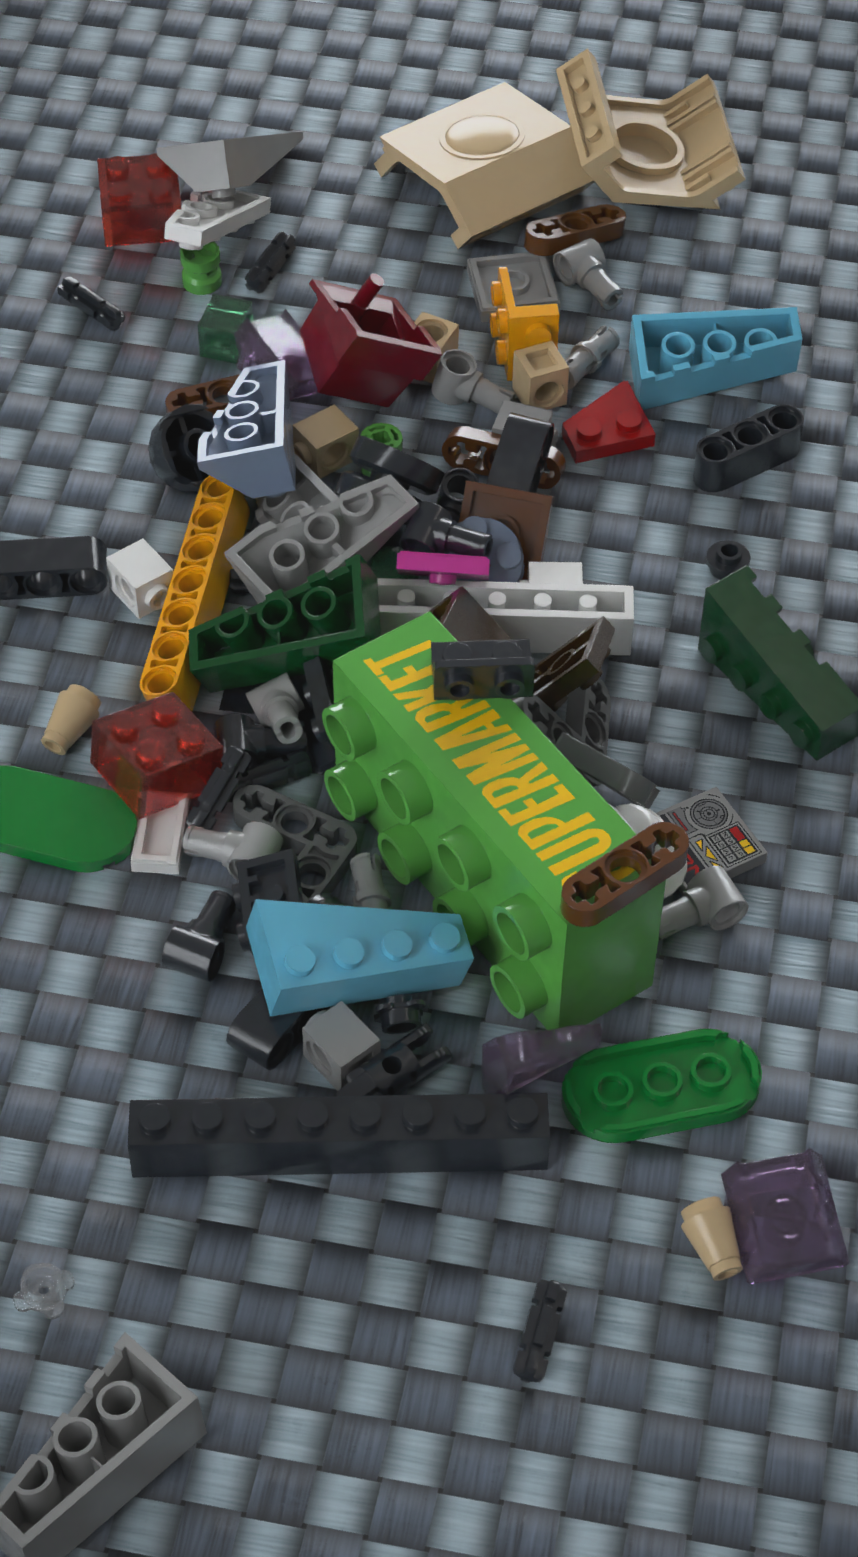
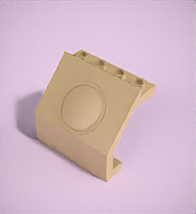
M588 48L556 69L581 167L612 202L720 209L717 197L732 190L735 186L746 180L716 85L708 74L668 99L653 100L606 95L596 58Z
M506 82L379 136L384 145L382 148L384 154L374 163L380 177H383L401 162L440 192L459 227L451 234L457 249L585 191L594 183L593 179L581 167L571 125Z

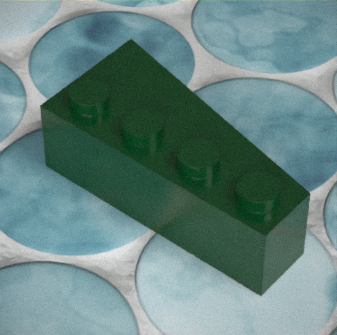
M359 553L345 559L346 565L329 573H326L323 569L308 576V582L286 592L278 589L265 595L266 600L246 610L243 606L189 629L190 672L210 693L268 682L285 672L288 673L289 677L304 675L303 663L317 656L324 661L329 669H333V660L381 636L377 576Z
M746 565L705 589L698 650L707 662L714 664L729 678L732 685L738 691L744 692L754 701L766 718L774 720L789 734L797 747L804 749L818 761L858 736V698L827 661L819 665L815 660L814 651L810 645L811 641L801 629L795 632L791 631L777 614L781 612L783 607L772 594L764 597L753 584L757 576Z

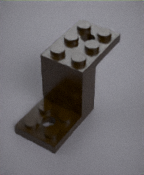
M463 586L429 610L457 641L512 640ZM604 616L535 665L533 694L539 697L554 712L566 702L569 693L578 687L581 690H586L601 677L603 673L601 666L611 652L609 645L615 632V628Z

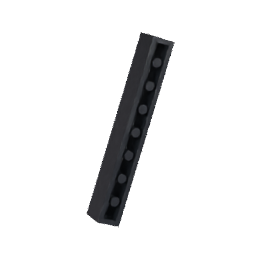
M547 1093L130 1100L128 1151L132 1178L548 1170L550 1126Z

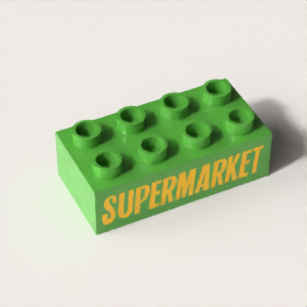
M429 611L333 660L334 704L323 710L322 720L327 736L335 748L336 766L325 771V786L333 804L345 819L354 821L365 816L378 831L377 843L380 854L391 874L400 883L407 885L419 879L435 898L432 904L433 912L461 915L470 947L475 945L492 965L490 968V979L504 1007L518 1019L533 1013L558 1042L653 985L666 880L595 926H575L563 917L560 904L564 882L572 875L635 836L636 833L512 699L434 700L431 642H455L457 640ZM620 866L610 872L615 879L622 882H631L639 877L638 872L628 866ZM595 895L586 901L593 904ZM577 896L575 902L578 903L583 899Z

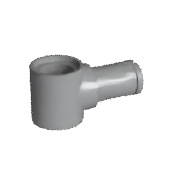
M589 238L554 254V270L559 280L565 286L577 283L582 289L591 292L605 310H611L621 303L623 290L606 274L605 255L596 240Z
M451 349L445 351L441 356L431 387L432 394L440 402L447 405H459L464 401L467 403L473 401L498 414L504 400L513 402L515 398L514 392L484 378V373L476 370V360L469 353L459 349Z
M287 672L246 693L261 725L264 726V729L272 727L280 742L290 744L296 742L301 737L303 729L298 719V713L306 708Z
M250 822L243 827L242 831L230 830L228 833L189 825L185 831L182 846L185 849V855L221 862L224 867H227L229 874L238 880V862L280 852L283 838L275 828L262 822Z
M711 866L698 872L688 883L687 891L683 892L682 898L662 907L658 941L693 925L701 927L709 924L714 930H724L737 924L746 915L749 908L748 903L723 867Z

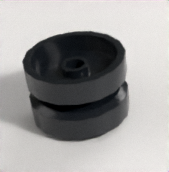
M358 435L349 457L354 464L371 472L370 477L352 470L343 471L334 493L340 496L341 493L391 475L407 492L410 489L424 495H433L437 493L445 473L403 451ZM412 496L417 502H421V501H422V500H420V499H418V498Z

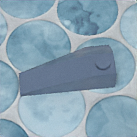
M285 360L243 368L227 394L229 399L228 405L224 410L216 411L213 416L214 427L211 432H203L199 438L197 464L202 472L251 498L263 496L270 498L279 497L286 492L295 491L296 475L287 365Z

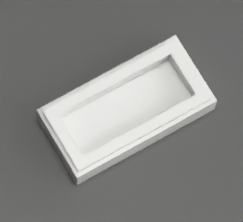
M143 787L137 831L131 856L132 872L179 874L183 852V838L187 827L186 818L189 814L191 802L190 790Z

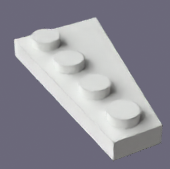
M235 190L236 196L212 198V191H193L190 194V201L185 200L182 203L181 210L177 209L166 221L164 239L179 242V247L183 249H203L204 245L212 241H219L221 237L237 232L239 228L247 224H253L255 220L269 214L271 198Z

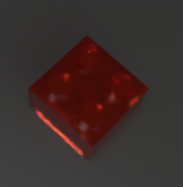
M157 153L97 159L105 247L173 242L172 240L164 239L166 221L177 209L181 210L178 175L157 156Z
M172 691L93 720L90 763L139 819L178 805L179 801L185 798L190 800L200 796L216 767L222 768L220 760L223 757L224 747Z

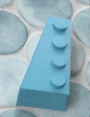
M797 307L632 315L629 353L635 395L642 409L645 410L796 372L802 345V333Z
M256 899L246 925L270 1017L332 1007L341 1001L345 1004L387 998L399 994H411L460 986L474 960L460 914Z

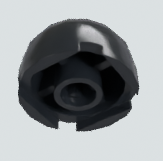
M185 404L164 415L153 428L149 440V458L156 475L168 486L182 492H198L203 480L209 476L199 470L197 464L198 441L203 432H211L214 427V415L205 410L209 407L202 404Z

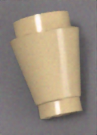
M72 684L67 690L61 691L46 727L45 734L41 739L42 744L55 754L65 755L67 750L99 718L100 699L87 688Z
M717 1196L698 1200L685 1207L681 1211L684 1220L681 1229L708 1271H710L713 1280H724L740 1273L743 1270V1266L740 1261L730 1207L723 1206L720 1197Z

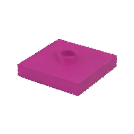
M400 551V553H397L396 569L400 575L429 576V583L440 585H456L457 579L489 581L490 559L488 557Z

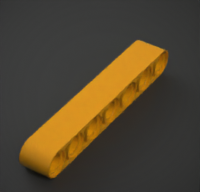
M210 475L200 485L140 679L139 687L158 723L164 726H173L185 721L194 709L201 683L190 672L188 630L221 615L230 584V570L233 569L224 552L243 538L250 515V508L244 494Z

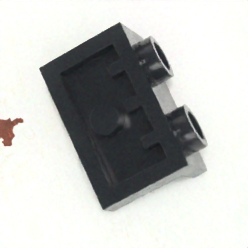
M529 639L431 642L434 700L460 701L466 699L533 697L535 663L534 658L531 657Z
M317 656L303 663L307 683L302 685L305 697L301 699L306 708L302 710L314 766L319 772H324L336 766L335 748L327 736L322 720L323 710L334 704L333 672Z
M293 848L237 863L239 882L232 884V892L236 907L239 912H242L243 922L237 923L236 928L238 939L244 952L250 950L253 955L246 925L256 899L303 903L298 858Z

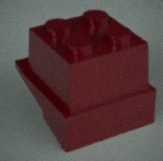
M372 273L360 290L316 279L310 281L309 285L316 293L318 301L299 332L318 393L389 407L414 379L423 381L443 355L440 347L426 328L419 325L416 326L396 298L377 294L384 285V280L380 275Z

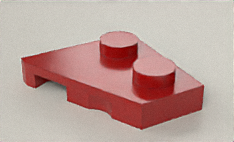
M623 381L563 422L561 436L575 464L654 447L656 434L629 382Z

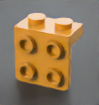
M498 267V281H491L492 305L497 306L496 313H490V332L492 338H499V340L495 341L497 365H504L507 381H512L514 351L553 341L558 349L560 314L557 304L516 307L508 268Z

